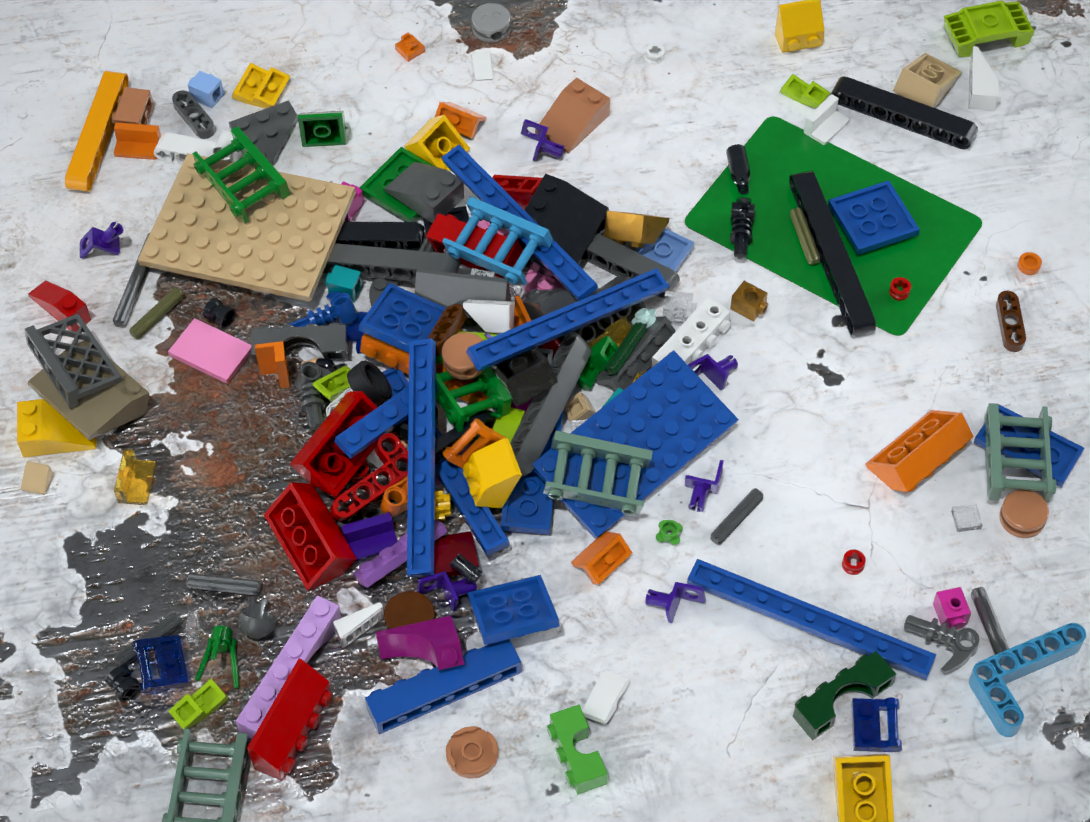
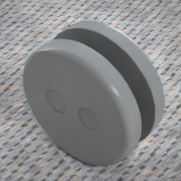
M487 3L477 7L472 14V31L475 37L487 43L504 40L511 31L509 11L504 6L496 3Z

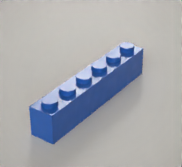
M510 639L491 643L479 649L473 648L468 650L463 655L464 665L438 670L437 667L424 669L414 677L400 679L393 686L371 692L369 696L365 697V702L378 734L380 735L522 673L521 660Z

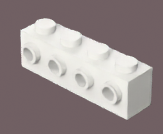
M707 297L652 357L651 368L673 350L687 365L701 358L707 348L710 349L714 346L717 337L721 333L724 334L730 327V310Z

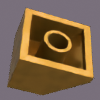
M607 211L604 236L621 245H625L626 241L631 242L630 246L644 248V244L655 243L669 223V218Z

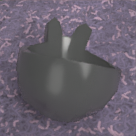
M249 596L247 607L240 609L238 627L249 638L261 639L267 637L275 629L277 619L265 610L268 603L266 598L261 599L259 603H255V598Z

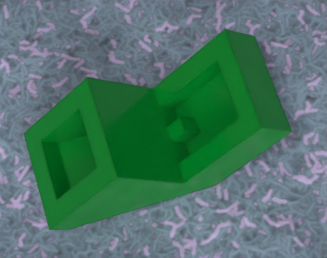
M605 336L591 347L592 352L577 381L583 390L592 388L599 371L605 370V366L618 349V346L609 336Z

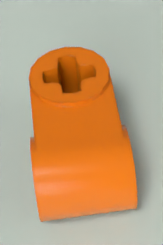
M408 476L385 491L380 504L383 514L390 512L391 517H396L407 510ZM389 500H394L398 504H393Z

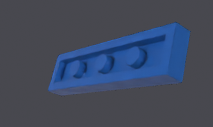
M409 386L336 436L335 444L352 459L377 441L382 435L408 419Z

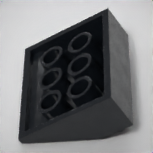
M545 173L525 211L539 226L548 229L553 240L579 265L609 208L570 183ZM519 241L520 246L524 250L525 246ZM532 254L525 267L556 279Z

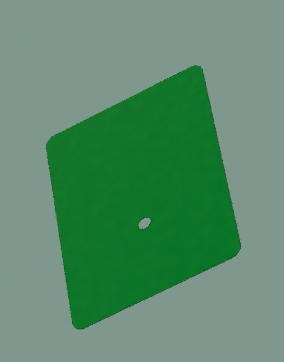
M775 116L766 118L744 145L750 167L749 192L747 194H740L738 192L737 185L731 177L728 164L685 217V225L689 229L734 252V244L730 241L732 202H736L738 197L751 198V203L755 204L754 221L752 224L753 240L748 245L745 258L838 306L821 262L809 265L790 217V211L793 208H798L790 188L789 176L813 171L827 205L829 199L889 180L919 227V235L857 255L832 212L831 214L873 312L876 327L895 336L904 335L982 227V220L977 215L829 142L826 145H822L804 134L803 129ZM897 277L906 278L911 283L909 297L905 300H895L889 294L891 281Z

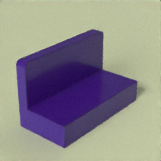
M390 512L342 526L343 536L357 558L354 562L377 556L383 549L391 547L398 542Z

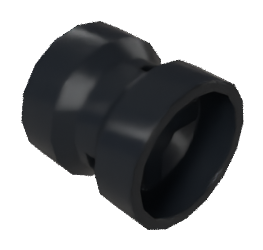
M212 298L203 310V317L209 321H215L216 325L222 329L229 327L236 315L234 308L229 305L224 306L223 302L217 298Z
M126 665L116 667L105 679L107 685L111 689H115V695L121 702L131 700L142 688L139 681L131 677L132 673Z

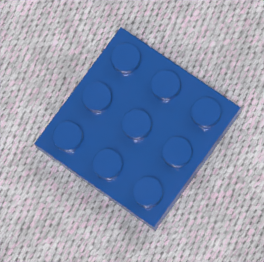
M889 180L829 199L828 207L857 255L919 235V227Z
M389 283L360 322L358 330L409 353V342L427 339L446 308Z
M541 575L467 592L484 645L560 627L558 616Z

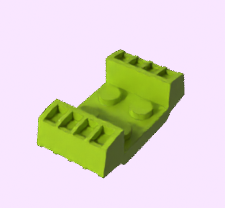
M1001 0L962 8L958 12L944 16V28L958 57H970L975 44L1005 38L1010 39L1014 48L1029 44L1035 32L1019 1L1004 2Z

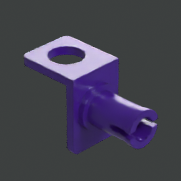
M525 119L521 134L539 141L534 152L533 161H536L539 153L542 152L560 159L565 146L547 140L548 127ZM533 127L538 131V133H531L530 131H528L527 128Z
M112 222L105 231L92 227L80 240V258L84 259L93 248L118 255L120 253L119 235L124 231L120 223L116 225V222Z
M706 354L691 362L688 366L693 370L699 365L694 372L697 375L704 373L719 390H723L728 378L727 373L737 369L738 362L736 358L733 359L732 355L716 362L709 354Z
M724 460L719 462L715 481L686 475L685 487L693 488L690 504L688 505L689 509L695 511L696 503L698 502L697 512H703L707 493L717 494Z
M446 571L419 579L417 592L424 594L441 588L452 612L457 611L458 596L476 591L477 584L467 583L466 578L452 582ZM436 581L434 584L424 587L427 583Z
M675 582L670 594L649 589L647 591L649 594H646L645 599L646 605L666 608L665 612L668 623H673L681 599L705 603L706 601L702 587ZM686 591H693L698 595H691Z

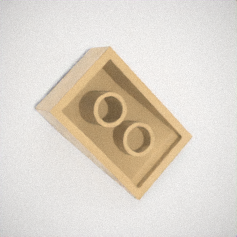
M924 53L902 69L893 91L902 97L935 108L955 84L962 72Z

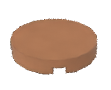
M477 726L464 727L456 731L446 746L447 763L451 770L457 775L468 779L480 778L488 774L495 767L499 756L498 745L494 736Z

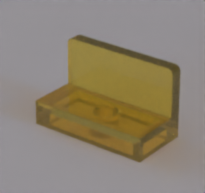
M133 449L123 450L114 493L118 503L147 505L156 463L155 461L137 460Z

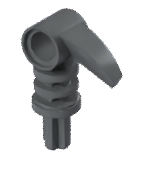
M308 361L300 366L295 379V385L300 391L301 410L307 413L309 427L317 430L323 423L321 411L325 408V402L322 399V393L313 386V383L332 372L319 367L314 362Z
M908 615L904 623L906 630L925 636V642L927 643L932 642L934 639L937 640V645L940 646L941 643H945V648L953 650L954 655L940 669L944 674L959 669L970 657L976 654L979 645V635L975 630L963 628L957 632L955 631V626L949 629L946 628V623H943L942 626L938 625V619L936 618L929 622ZM962 639H969L974 645L965 647L960 641Z

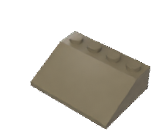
M84 340L77 343V346L88 348L90 342ZM69 350L63 351L60 356L66 357ZM73 352L71 358L83 360L85 354ZM90 355L87 361L99 364L101 358ZM112 360L111 362L122 376V382L78 399V405L72 408L67 406L43 369L28 381V386L89 440L145 415L150 394ZM68 364L66 367L67 371L76 373L79 369V366ZM84 367L82 374L94 376L96 370ZM101 371L98 377L107 379L112 377V374ZM78 380L77 383L79 390L90 385V382Z

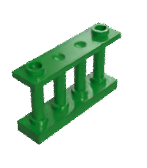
M237 126L230 130L233 138L231 144L204 160L196 151L192 153L195 160L193 166L199 175L203 174L230 205L229 208L236 218L240 217L246 223L249 221L245 211L247 208L271 193H277L284 200L290 196L287 181ZM235 151L243 153L241 159L216 174L210 168ZM247 165L255 167L253 173L228 188L222 182V180ZM259 179L267 181V186L241 202L234 196Z
M442 355L436 356L435 365L442 363ZM491 367L486 368L480 375L474 377L476 382L450 391L443 382L455 379V377H452L447 371L439 374L435 371V398L445 411L449 423L453 424L458 432L463 430L465 417L489 408L496 409L501 417L510 413L512 397ZM478 391L484 392L488 398L460 408L455 400Z

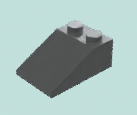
M418 162L412 163L384 188L385 192L431 223H433L438 213L442 215L448 214L465 198L464 183L457 176L446 169Z
M598 287V289H596L589 296L599 293L606 289ZM566 288L534 289L525 295L526 298L522 300L531 321L578 301Z

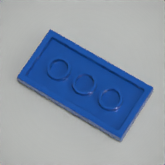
M999 405V413H1002L1003 416L1023 417ZM984 423L976 435L974 443L986 449ZM1002 426L1000 428V434H1004V437L1039 439L1038 428ZM1049 431L1052 479H1056L1057 486L1062 488L1085 448ZM1003 446L1001 455H1005V458L1040 460V449ZM1026 469L1041 477L1040 469Z

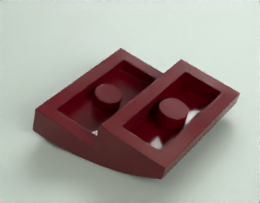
M471 531L441 536L434 541V574L446 571L448 577L461 575L453 567L449 566L459 553L476 567L479 566Z

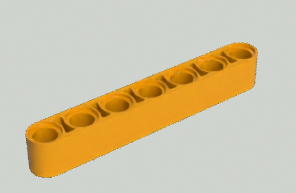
M104 71L65 175L66 189L87 192L91 190L114 128L112 115L113 112L117 111L118 98L120 95L122 96L124 88L128 87L129 84L127 73Z

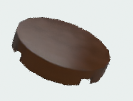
M414 591L398 593L388 601L384 610V620L387 629L432 620L435 616L433 604L427 596Z

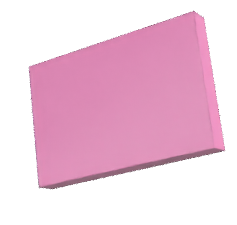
M194 318L170 348L168 354L170 357L228 384L250 356L251 345Z

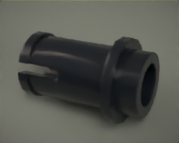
M461 553L457 554V558L455 557L449 565L467 579V583L475 584L483 574L480 566L476 567Z

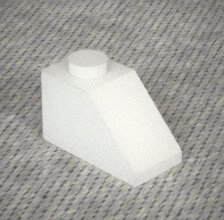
M468 299L463 303V308L485 332L501 334L514 328V302Z

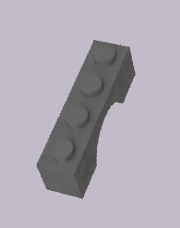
M331 323L326 326L307 324L304 327L284 325L282 328L261 326L258 329H252L251 356L255 364H258L255 353L256 344L283 341L285 352L297 345H309L319 350L324 359L332 361L349 360V334L346 325L340 323Z

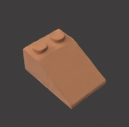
M576 77L562 90L539 123L548 127L547 140L562 146L564 145V151L569 154L610 116V98Z

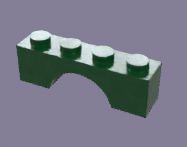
M877 651L869 656L864 654L855 662L853 667L850 669L844 668L839 671L834 680L829 683L825 681L816 688L815 693L809 697L807 695L801 697L795 703L793 718L813 741L833 727L836 717L833 703L840 696L847 693H861L873 699L893 685L896 673Z

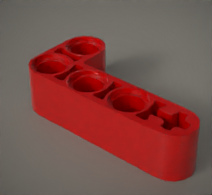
M386 433L379 438L375 445V453L384 465L334 500L330 508V514L333 519L339 522L348 520L382 496L389 487L408 476V470L402 472L396 466L398 461L405 462L408 466V451L396 435ZM390 442L393 446V451H385L381 443ZM378 475L385 476L388 479V485H380L376 477ZM364 489L367 491L369 498L366 500L360 499L356 491ZM351 500L352 504L349 505L346 511L339 512L337 510L339 506H344Z

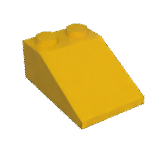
M44 399L17 402V444L23 458L96 449V437L91 440L87 439Z
M890 755L833 756L838 822H894Z

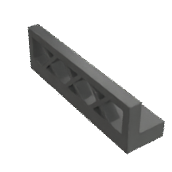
M656 317V321L652 326L646 328L645 334L617 375L609 376L606 370L601 371L595 379L598 385H610L614 391L618 387L625 390L640 378L652 365V357L676 332L667 317Z

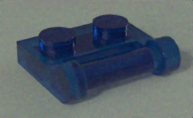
M180 635L140 639L132 643L134 652H137L141 673V693H151L156 690L185 687L188 685L189 680ZM149 649H154L159 679L152 680L147 654Z
M894 697L886 699L852 698L853 751L900 752L902 750V741L899 740L897 710L900 709L899 699ZM879 711H887V741L881 740Z

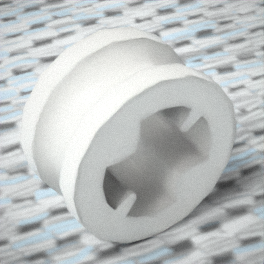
M659 44L647 46L646 61L651 64H660L664 60V47Z

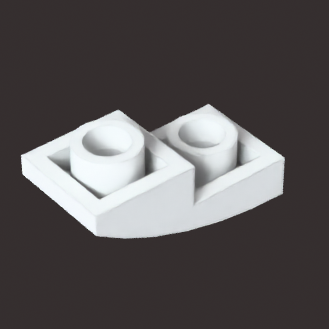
M605 670L594 686L583 708L584 717L606 724L616 711L617 701L628 687L629 678Z

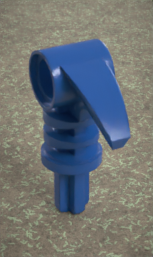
M330 292L326 298L330 301L331 307L326 304L324 305V310H321L320 307L317 308V313H314L313 310H308L307 317L294 321L289 325L295 327H304L307 324L326 326L328 322L336 323L335 319H338L340 324H349L358 317V313L349 294Z

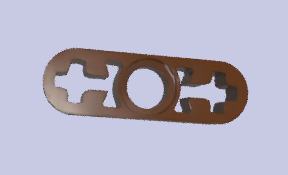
M1002 291L996 301V310L1003 346L1008 351L1019 352L1023 349L1026 341L1019 298L1012 291ZM1004 300H1007L1008 303L1011 304V305H1010V308H1009L1008 310H1007V302L1004 301ZM1013 318L1017 321V324L1010 325L1006 323L1005 319ZM1014 332H1015V334H1014L1015 340L1018 341L1017 343L1014 342L1013 339H1011L1012 333H1014Z
M461 304L448 306L427 338H432L436 342V356L442 355L444 343L451 336L458 334L467 318V314Z

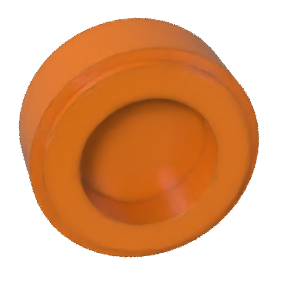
M1026 252L1019 257L1017 266L1023 274L1035 275L1040 271L1042 260L1037 254Z

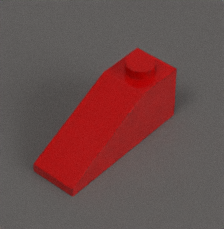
M496 174L492 177L524 210L542 180L540 177Z
M45 280L28 293V296L57 321L76 314L80 315L85 324L91 321L86 303L67 289ZM75 323L68 326L67 329L77 332L79 326Z

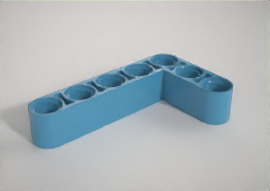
M1066 624L975 664L969 677L970 688L1000 735L1004 737L1015 736L1024 720L1023 711L1006 684L1078 653L1086 638V631L1080 624ZM1068 637H1072V638H1074L1076 641H1072V640H1070ZM1045 646H1050L1054 651L1047 649ZM1024 655H1025V656H1028V657H1030L1032 660H1027V659H1025L1023 656H1024ZM1000 665H1005L1010 670H1005ZM978 675H984L987 679H981ZM991 696L998 697L1001 701H995ZM1004 718L1013 720L1015 724L1006 722Z

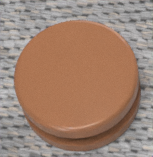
M463 332L447 339L442 347V358L448 374L457 379H471L484 371L478 372L466 353L468 347L482 342V338L473 333Z
M1015 490L1004 499L999 518L1003 528L1010 534L1020 538H1030L1038 535L1043 530L1049 516V508L1047 502L1038 493L1031 490Z

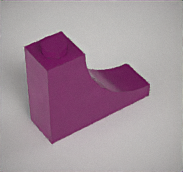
M451 615L375 632L381 659L417 657L432 662L438 670L464 665L460 640Z

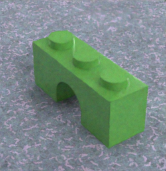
M580 704L550 714V724L547 725V731L550 739L557 742L556 754L561 764L565 763L568 770L565 772L569 787L574 786L578 795L607 785L608 773L599 751L584 754L577 751L574 747L577 742L587 739L589 734V727Z

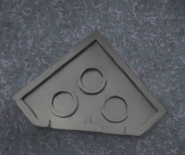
M288 100L230 121L229 127L232 130L238 126L274 166L278 160L277 156L280 150L284 148L290 137L289 133L292 127H295L298 122V117Z

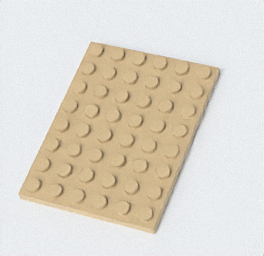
M187 153L138 258L139 265L311 302L356 194L355 187L279 172L287 181L290 196L283 200L277 193H271L245 210L249 221L244 223L240 217L236 218L229 208L230 205L203 174L199 175L193 166V163H195L193 154ZM220 160L210 168L216 174L234 162ZM247 165L222 180V182L228 188L253 173L255 167ZM259 179L234 196L241 202L267 186V181Z

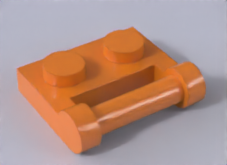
M475 419L470 424L471 427L451 447H447L442 453L448 461L463 469L473 452L506 437L485 426L479 419ZM477 434L481 435L462 455L458 454Z

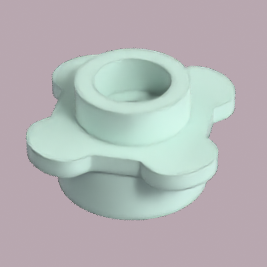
M642 308L636 312L635 318L631 322L633 325L641 322L648 328L656 321L654 315L657 311L655 309Z

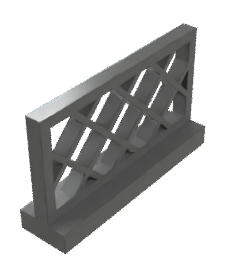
M79 314L40 329H36L34 325L25 328L28 347L69 408L77 406L78 399L122 382V376ZM75 323L79 326L77 332L66 330L68 326ZM50 333L58 335L55 341L45 339L44 336ZM63 336L74 338L72 344L60 341ZM79 339L89 341V347L77 346ZM57 348L69 350L66 357L56 355ZM73 352L85 354L83 360L71 358ZM89 356L100 357L99 364L88 362ZM67 365L79 366L77 373L67 371ZM84 367L96 370L94 376L82 374ZM101 371L112 374V377L107 379L99 378L98 376ZM78 380L90 382L89 386L80 390L77 387Z

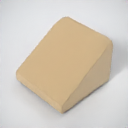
M581 392L571 397L564 407V412L571 424L586 420L596 413L589 398Z
M27 461L21 490L45 495L53 476L50 466Z

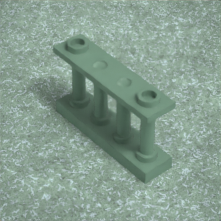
M989 403L984 416L988 500H999L1001 491H1005V489L1042 491L1043 498L1048 503L1051 495L1056 493L1057 486L1056 479H1052L1049 431L1052 429V417L1048 416V407H1042L1039 418L1003 416L1002 413H999V404ZM1002 426L1038 428L1039 439L1004 437V434H1000V428ZM1003 446L1039 448L1040 460L1005 458V455H1001V449H1003ZM1005 467L1040 469L1042 481L1006 479V476H1002V470Z
M555 431L551 448L558 451L553 482L546 481L543 494H547L548 497L556 500L566 498L619 509L622 513L628 515L640 514L644 506V501L636 500L640 471L642 468L648 467L652 458V450ZM571 452L581 454L583 457L578 487L563 485L567 458ZM595 457L605 459L607 462L602 492L587 490L592 459ZM619 462L629 464L631 467L626 497L611 495L616 465Z
M184 729L183 738H179L177 743L179 759L168 813L163 814L162 822H237L249 758L247 747L250 744L247 733H237L236 741L231 744L194 742L190 729ZM191 752L230 755V758H232L231 767L217 769L189 766ZM186 777L225 780V783H228L226 792H222V794L184 791ZM181 802L220 805L223 808L222 817H218L217 820L179 817Z

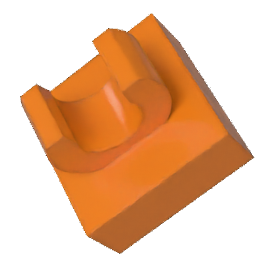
M407 32L401 36V41L395 44V50L409 62L424 53L425 46Z

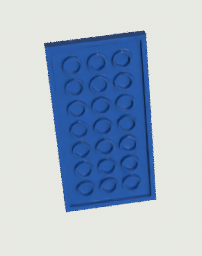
M673 350L572 431L571 434L652 450V458L648 467L642 468L640 471L636 500L643 501L734 426L739 419ZM553 448L532 463L533 471L544 483L546 481L553 482L558 451ZM573 452L568 454L563 485L578 487L583 459L581 454ZM596 457L592 459L587 490L602 492L607 465L605 459ZM619 462L616 465L611 495L626 497L631 471L629 464ZM566 498L560 500L595 539L626 515L619 509Z

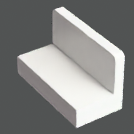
M831 94L806 118L804 134L822 145H826L849 123L850 119L836 110L838 97Z

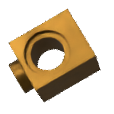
M744 280L732 295L730 309L754 322L768 308V303L766 302L768 293Z

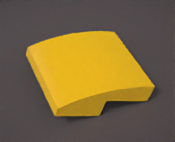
M250 63L233 91L232 98L261 108L272 107L279 99L290 79V75L273 67H270L269 71Z

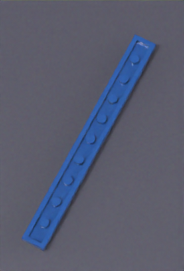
M457 145L441 157L443 163L479 200L537 224L460 145ZM522 236L517 238L525 247L529 242L527 238ZM555 241L552 242L549 248L543 245L536 247L533 255L578 301L586 298L598 289L597 283Z
M657 268L472 345L468 347L466 353L479 372L666 292L669 285Z
M432 338L409 342L407 575L410 578L434 575L436 342Z
M392 367L382 372L391 386L392 393L389 399L409 386V382L401 370ZM406 419L403 422L405 424H408V419ZM438 428L435 432V439L442 436ZM447 459L436 464L435 474L447 493L450 494V498L486 556L508 547L509 540L489 508L475 506L466 477L463 475V469Z
M700 559L696 560L687 579V584L702 587L704 591L860 654H867L869 656L877 651L888 665L924 680H927L936 654Z

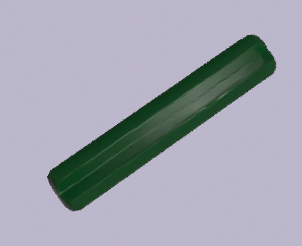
M635 323L605 366L608 375H617L646 332V327L643 323Z

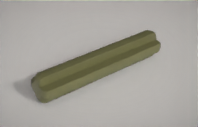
M799 207L793 208L790 211V217L809 265L818 264L820 256L803 211Z
M177 287L173 288L129 329L130 335L137 340L140 339L184 298L183 292Z

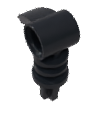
M738 197L736 202H732L730 222H732L730 241L734 244L733 254L738 259L747 256L748 245L753 240L752 224L754 221L755 204L751 203V198Z

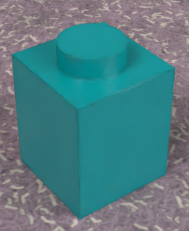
M335 265L332 272L326 276L325 285L328 288V293H347L350 295L352 302L355 303L363 286L361 271Z

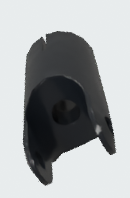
M735 144L726 150L730 174L737 185L738 192L740 194H747L749 192L750 167L746 148L743 145Z

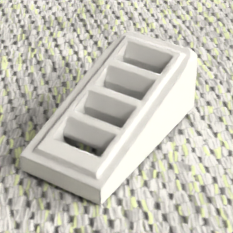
M381 602L333 622L335 634L342 648L348 646L384 618Z

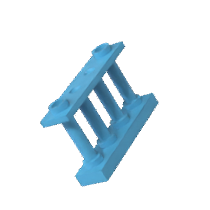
M471 196L466 203L471 212V217L455 242L446 238L443 239L442 242L447 249L446 252L455 259L460 257L499 274L511 284L516 285L519 283L526 286L528 282L522 270L537 246L543 245L548 248L551 246L554 240L549 230ZM482 220L488 221L490 226L475 250L465 247L464 244L478 222ZM504 228L510 232L494 259L483 255L498 229ZM521 236L527 238L529 242L514 267L503 264L502 262L517 238H521Z

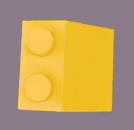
M803 0L778 5L775 37L782 53L822 46L825 29L820 0Z
M445 115L429 119L404 145L406 150L435 167L448 171L450 169L443 163L441 157L457 145H460L466 152L470 149Z
M503 438L473 452L463 467V475L466 477L475 506L502 508L522 475L507 438Z

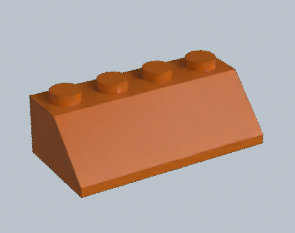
M930 410L865 463V465L890 489L910 492L917 487L921 480L931 476L934 472L933 470L939 465L949 461L950 456L956 451L963 449L967 445L966 443L974 436L962 413Z

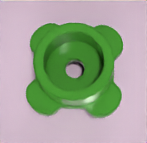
M674 520L660 521L658 525L660 530L656 534V540L658 542H670L672 545L679 544V534L683 530L682 525Z

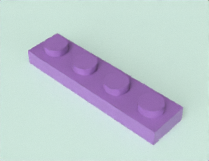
M435 520L434 541L448 532L445 525ZM407 534L403 535L393 546L383 549L371 561L361 564L359 569L352 573L356 581L368 588L407 561Z

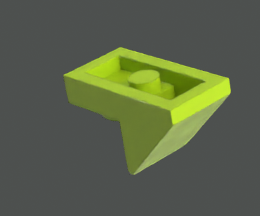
M345 365L315 381L313 386L333 402L346 389L350 388L347 373L351 369Z

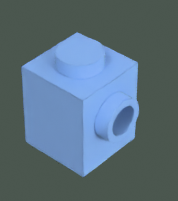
M199 71L188 83L189 93L198 103L213 108L224 95L221 79L216 78L212 74Z

